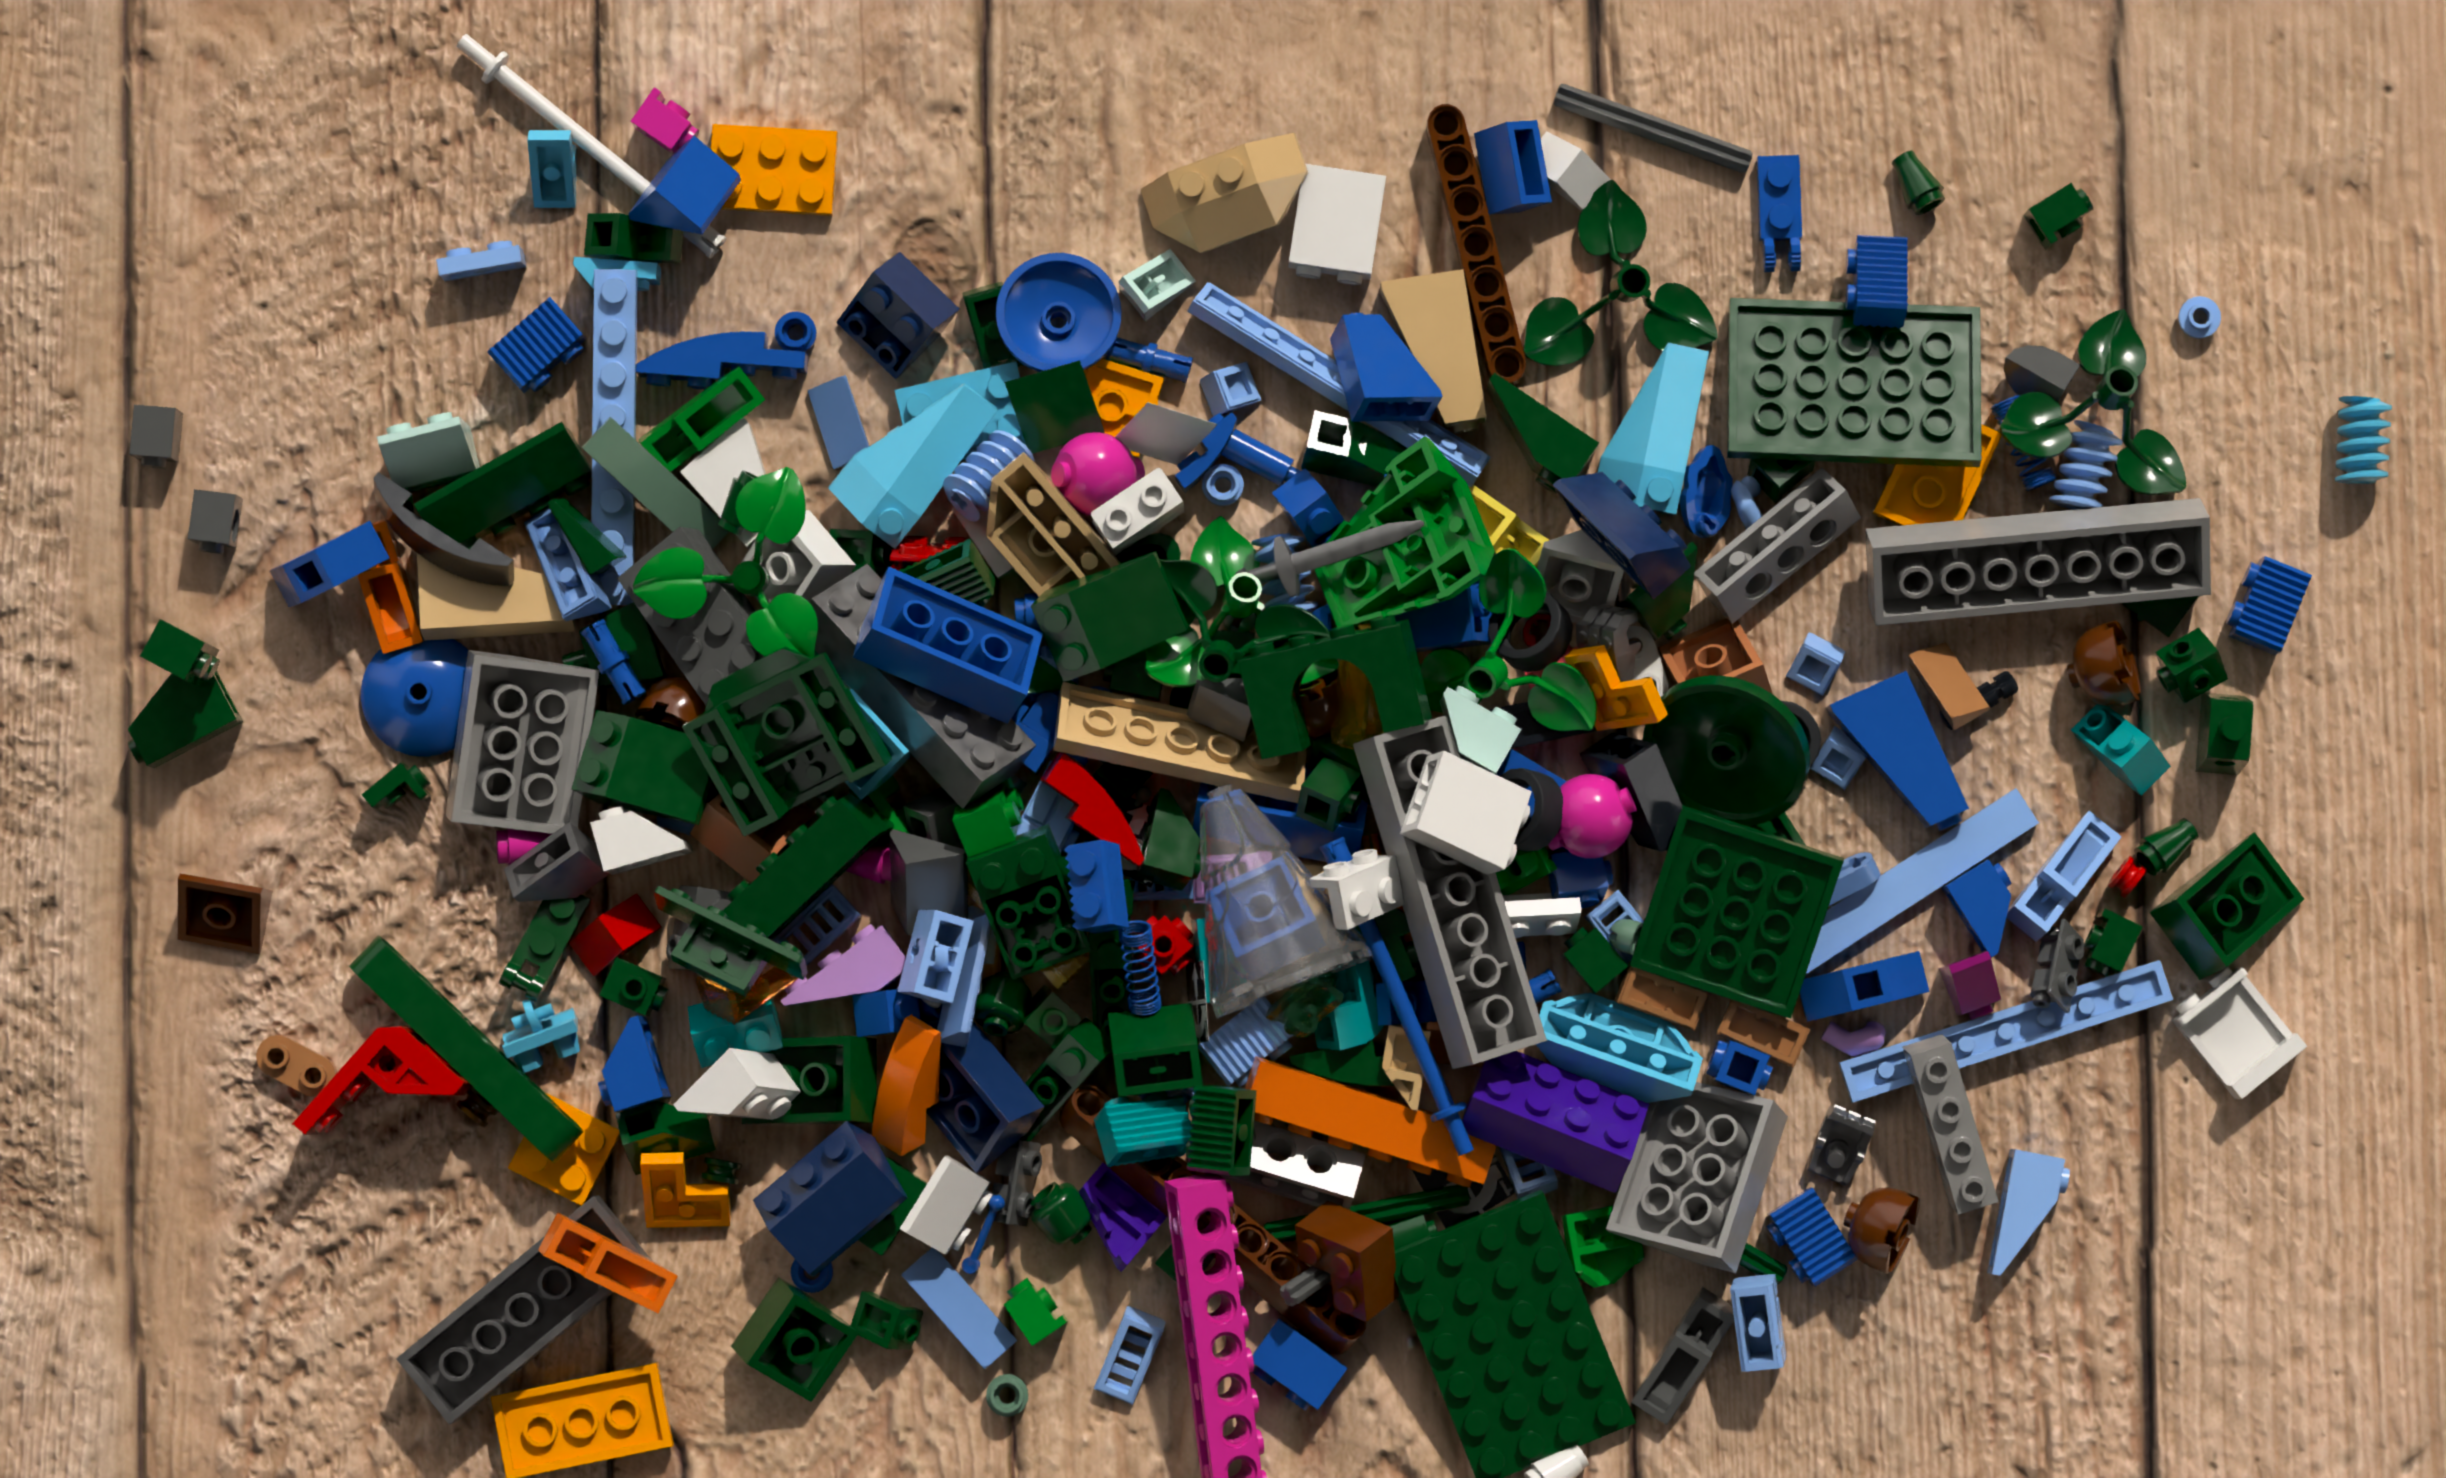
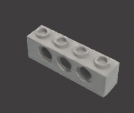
M1820 468L1696 570L1694 576L1708 600L1733 624L1861 517L1847 490L1826 470Z
M1941 1034L1903 1046V1052L1949 1205L1959 1215L1999 1202L1951 1042Z
M1254 1120L1250 1175H1217L1226 1180L1319 1207L1326 1201H1330L1350 1210L1366 1154L1357 1152L1353 1147L1351 1150L1317 1140L1313 1135L1311 1138L1277 1128L1273 1123L1268 1125ZM1278 1153L1286 1160L1275 1161L1268 1154ZM1318 1165L1326 1172L1315 1173L1308 1166Z

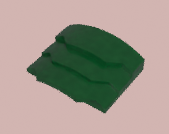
M783 647L712 684L705 712L682 726L744 837L780 819L789 809L847 780L849 783H852L886 766L892 760L873 723L867 722L849 688L844 686L826 652L810 658L793 649Z

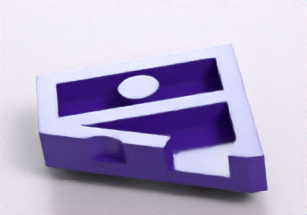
M1104 1163L1098 1167L1079 1190V1194L1085 1201L1091 1215V1220L1116 1268L1122 1272L1167 1216Z

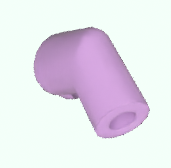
M1830 1021L1821 1036V1040L1851 1057H1857L1877 1051L1884 1044L1886 1030L1881 1023L1870 1021L1867 1022L1864 1028L1849 1032Z

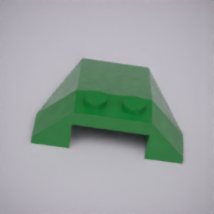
M1425 436L1392 459L1384 469L1388 473L1373 492L1368 490L1360 499L1363 503L1360 509L1349 522L1343 521L1326 542H1332L1387 523L1414 520L1424 522V526L1394 544L1315 569L1337 627L1349 624L1359 627L1369 624L1370 620L1389 615L1395 616L1452 599L1483 578L1487 573L1495 550L1468 484L1435 444Z

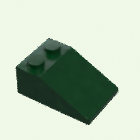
M1494 372L1489 379L1486 389L1531 470L1538 474V477L1535 479L1536 482L1556 494L1557 491L1553 484L1559 479L1579 476L1595 453L1599 442Z
M1156 551L1046 590L1031 605V609L1064 682L1103 669L1178 635L1189 628Z
M596 710L571 790L598 804L612 807L623 806L626 810L699 825L713 781L685 732L625 715Z
M2254 832L2175 890L2155 907L2150 914L2198 979L2201 980L2228 967L2304 900V897Z
M858 1036L782 1038L783 1048L764 1053L775 1055L801 1092L791 1101L790 1109L779 1118L773 1120L742 1118V1124H843L846 1121L851 1124L873 1123L876 1105L877 1039Z

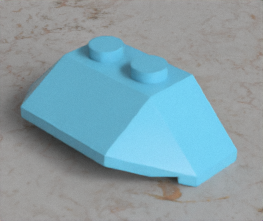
M1590 992L1565 997L1555 1002L1553 1000L1543 1002L1539 1016L1547 1041L1535 1045L1552 1065L1646 1103L1692 1095L1703 1058L1697 1051L1692 1050L1687 1040L1671 1022Z

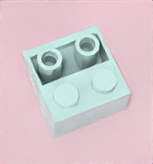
M447 412L428 417V424L412 428L411 423H401L386 428L387 434L378 436L377 440L391 481L408 492H414L454 482L479 468L480 465L471 428L459 416L453 418L452 413Z
M1458 685L1455 691L1447 687L1439 702L1443 716H1448L1460 758L1496 774L1521 731L1519 727L1514 725L1517 718L1498 707H1495L1491 712L1477 704L1480 698H1477L1473 692Z

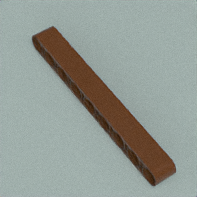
M1081 1086L1075 1090L1062 1107L1059 1120L1067 1133L1106 1165L1094 1118L1102 1110L1104 1104L1112 1099L1095 1086ZM1078 1106L1086 1109L1089 1115L1083 1114L1078 1109ZM1177 1156L1149 1161L1148 1163L1154 1170L1148 1169L1143 1162L1109 1167L1167 1216V1218L1169 1217L1164 1181L1199 1175L1197 1171L1188 1170L1187 1163ZM1234 1203L1233 1207L1229 1208L1231 1224H1234L1236 1227L1239 1242L1246 1245L1250 1252H1246L1240 1245L1237 1249H1234L1236 1265H1239L1241 1268L1244 1283L1324 1351L1333 1355L1344 1354L1364 1334L1366 1322L1334 1308L1332 1286L1329 1283L1308 1297L1314 1304V1307L1308 1305L1305 1300L1294 1306L1285 1304L1284 1298L1280 1295V1288L1308 1269L1309 1266L1298 1260L1294 1253ZM1209 1211L1204 1212L1198 1218V1230H1203L1209 1225L1210 1221L1207 1218V1215L1211 1216ZM1271 1270L1278 1272L1282 1280L1276 1278ZM1336 1324L1343 1327L1347 1335L1341 1333L1337 1329Z

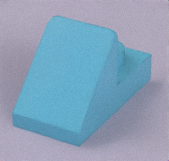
M529 130L527 142L534 208H576L577 148L576 145L572 144L571 130Z
M574 257V267L593 290L594 269L638 270L637 291H649V285H660L661 267L655 262Z

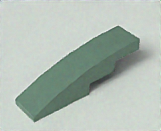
M611 417L581 447L672 532L679 527L698 529L712 549L729 532L718 525L720 518Z

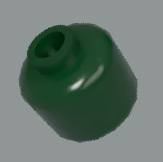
M997 972L982 981V992L978 995L974 1018L983 1027L985 1032L993 1036L1002 1037L1006 1034L1018 1032L1025 1025L1023 1021L1029 1013L1032 992L1025 984L1023 978L1019 977L1012 980L1009 972Z
M1052 1182L1044 1187L1031 1202V1205L1034 1207L1031 1215L1033 1223L1056 1245L1069 1241L1077 1244L1092 1230L1089 1224L1091 1215L1085 1201L1076 1187L1070 1183L1058 1185L1056 1182Z

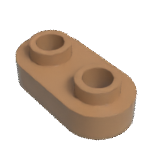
M270 1036L262 1041L257 1049V1064L266 1075L306 1096L316 1097L337 1074L336 1066L330 1059L286 1036ZM279 1048L284 1053V1059L280 1064L276 1065L271 1061L270 1054L274 1049ZM312 1068H317L321 1072V1079L316 1084L310 1083L307 1079L308 1071Z

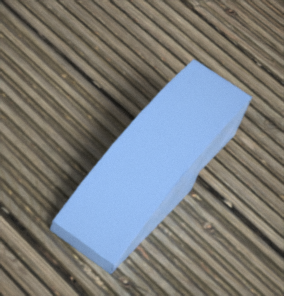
M2088 811L2009 907L2006 918L2037 942L2050 930L2069 903L2077 897L2121 839V836L2091 811Z

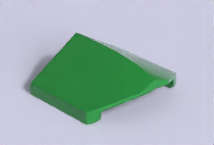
M1614 1205L1561 1216L1567 1252L1577 1277L1591 1288L1614 1284L1629 1269L1639 1264L1645 1258L1641 1243L1606 1230Z

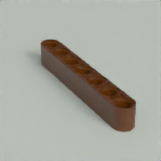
M1441 104L1430 112L1426 133L1460 268L1464 269L1468 300L1489 379L1495 372L1515 386L1523 377L1526 359L1464 116L1456 106ZM1440 117L1452 118L1457 125V130L1450 135L1439 134L1434 128V122ZM1450 157L1462 158L1467 165V170L1461 175H1451L1445 170L1444 162ZM1460 197H1470L1476 202L1477 211L1470 216L1461 215L1456 211L1454 202ZM1471 237H1480L1486 242L1487 251L1480 256L1470 255L1464 247V242ZM1481 277H1490L1496 282L1498 290L1491 296H1482L1476 291L1474 283ZM1491 317H1500L1506 322L1508 331L1500 337H1494L1486 331L1485 322ZM1502 357L1512 358L1518 365V372L1511 377L1501 376L1495 369V362Z

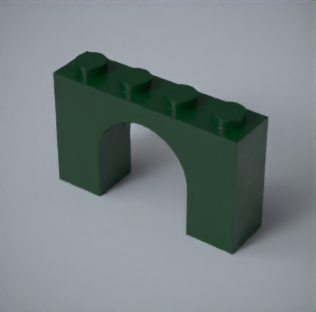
M1389 615L1370 620L1371 628L1355 631L1354 624L1330 629V637L1315 640L1314 634L1309 633L1288 639L1290 646L1274 649L1273 642L1249 647V655L1238 660L1261 758L1267 759L1303 751L1311 745L1300 700V686L1307 669L1314 662L1322 659L1334 658L1345 660L1358 667L1366 675L1374 692L1383 733L1423 725L1432 719L1409 620L1396 622L1395 616Z

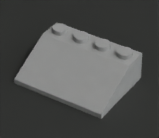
M468 650L445 816L451 822L550 834L555 833L569 822L578 828L582 795L571 790L593 722L599 670L511 655Z
M1696 1082L1691 1096L1648 1103L1649 1107L1632 1160L1622 1179L1606 1230L1697 1264L1736 1273L1788 1116L1774 1100Z

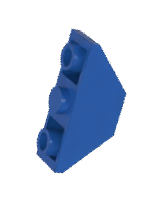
M368 521L271 569L270 573L288 607H292L355 577L390 557L371 521Z
M1920 951L1804 979L1799 994L1806 1022L1930 991Z

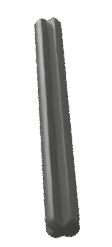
M1561 84L1558 87L1554 98V105L1556 107L1741 173H1745L1749 168L1753 153L1740 146L1566 84Z

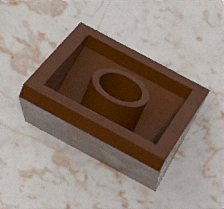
M180 873L178 877L177 940L260 954L273 890Z

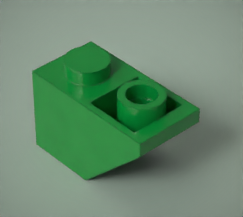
M1007 780L966 808L962 809L959 805L955 806L952 821L968 858L1016 841L1018 825L1022 823L1020 812L1024 810V805L1016 787L1010 788Z

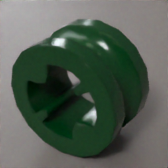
M705 1157L704 1163L707 1164L708 1169L702 1173L701 1178L738 1185L739 1179L736 1178V1171L741 1169V1163Z

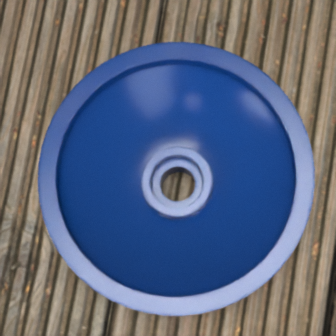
M1048 253L1024 262L1006 279L997 299L996 322L998 332L1005 347L1019 362L1038 372L1079 360L1083 370L1088 369L1099 362L1110 351L1118 337L1121 325V302L1112 280L1096 264L1074 254ZM1056 317H1060L1066 321V325L1062 328H1055L1052 326L1051 321Z
M454 639L426 640L385 654L380 649L368 664L361 685L363 713L374 734L387 746L410 756H437L455 749L468 649ZM423 684L427 689V694L423 699L416 700L413 697V689L415 686Z

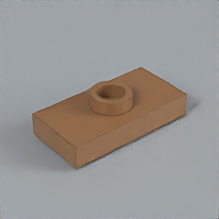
M1629 961L1615 1001L1695 1031L1709 992L1632 967Z
M1730 999L1715 1034L1770 1055L1771 1059L1794 1068L1811 1029L1775 1013Z

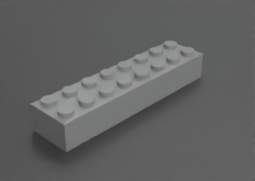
M2200 498L1865 529L1868 605L1875 625L2211 595L2210 517Z
M1448 716L1438 717L1429 720L1423 725L1391 731L1354 743L1353 747L1386 854L1396 856L1404 899L1402 907L1452 1069L1474 1065L1547 1041L1496 873L1487 875L1400 834L1426 757L1446 751L1460 758Z

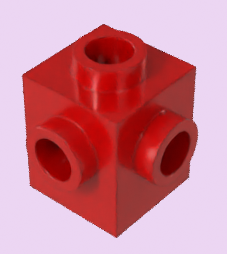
M1153 915L1146 922L1152 928V945L1155 950L1153 955L1156 958L1154 964L1162 976L1168 971L1175 976L1193 959L1188 953L1194 947L1188 940L1194 934L1178 916L1171 922L1166 915L1159 921ZM1160 937H1167L1172 942L1171 949L1166 953L1157 951L1155 943ZM1146 944V945H1143V946H1140V947H1137V948H1138V949H1141V948L1147 946V944ZM1149 946L1145 950L1151 952V947ZM1140 952L1136 953L1134 957L1138 960L1149 954ZM1149 957L1147 961L1152 962V957ZM1140 962V964H1141L1144 968H1146V967H1148V966L1150 965V964H1148V963ZM1153 967L1148 969L1151 972L1154 971Z

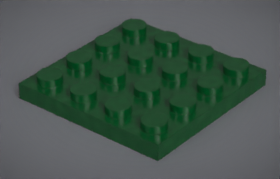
M1682 805L1630 966L1791 1019L1844 858Z

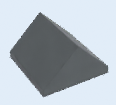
M893 829L889 833L892 878L890 881L891 906L906 934H912L918 910H938L968 919V867L966 865L967 854L965 849Z

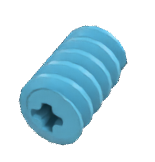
M2360 396L2339 397V401L2351 407L2338 411V417L2350 423L2337 428V434L2349 440L2337 444L2336 450L2348 455V457L2336 461V468L2347 472V474L2335 477V482L2374 484L2376 480L2388 477V472L2377 468V464L2389 460V455L2379 452L2378 447L2389 444L2390 439L2378 433L2381 429L2391 427V422L2379 418V414L2392 410V405L2384 403L2378 398Z

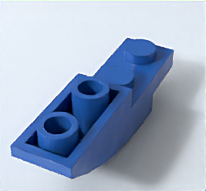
M741 331L718 333L690 339L658 351L637 363L636 373L640 378H646L647 385L668 387L671 386V380L688 381V388L705 390L724 377V367L731 368L730 372L740 367L746 376H755L756 370L772 371L773 378L795 380L797 379V373L807 374L809 357L806 352L768 349L769 337L766 332Z

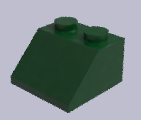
M778 1277L731 1347L747 1365L812 1402L859 1332L816 1299Z

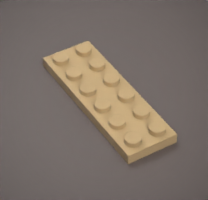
M1066 682L1062 683L1058 699L1053 750L1188 779L1194 782H1202L1236 791L1271 797L1277 800L1298 803L1301 785L1305 781L1306 748L1303 751L1262 759L1255 729L1243 742L1189 719L1187 716L1188 709Z

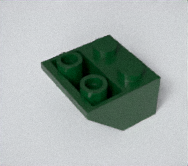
M1191 1003L1162 1006L1156 1013L1146 1016H1138L1130 1011L1108 1013L1118 1097L1194 1088L1195 1085H1203Z

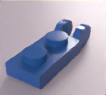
M1799 155L1758 156L1756 158L1759 241H1762L1764 272H1774L1776 266L1774 241L1788 240L1789 244L1788 266L1790 271H1800L1802 213Z

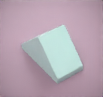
M1169 249L1126 274L1118 282L1120 291L1146 322L1192 286L1196 280L1172 250Z

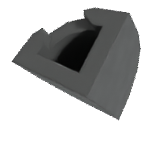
M2027 345L2014 349L2006 356L2003 369L2008 384L2017 395L2021 396L2029 392H2042L2053 397L2059 403L2080 364L2044 346Z

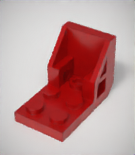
M380 1027L369 1036L292 1124L304 1135H318L322 1132L328 1134L343 1118L344 1115L340 1112L341 1108L351 1100L354 1102L358 1101L370 1088L372 1083L368 1078L374 1081L386 1093L465 1096L467 1094L466 1091L473 1086L411 1027ZM394 1058L396 1065L390 1071L387 1064Z

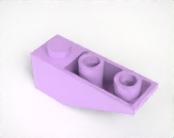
M870 924L851 938L855 945L845 953L841 954L836 949L818 963L821 970L810 979H807L806 976L803 980L797 978L784 988L787 996L780 1001L784 1006L788 1007L882 991L901 977L906 955L885 926L881 925L875 929Z

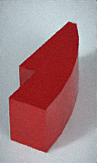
M1058 752L1040 781L1074 803L1065 818L1097 840L1119 844L1121 856L1132 864L1140 866L1144 861L1143 854L1121 810L1106 790L1084 768L1065 753Z

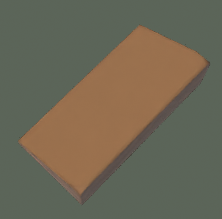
M1947 643L1915 651L1908 655L1911 668L1953 730L1990 710L1989 705Z

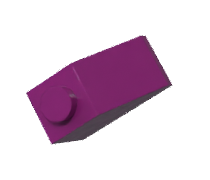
M1988 951L1977 953L1939 968L1957 1015L1968 1013L1970 1020L1994 1011L1991 1003L2001 1000Z

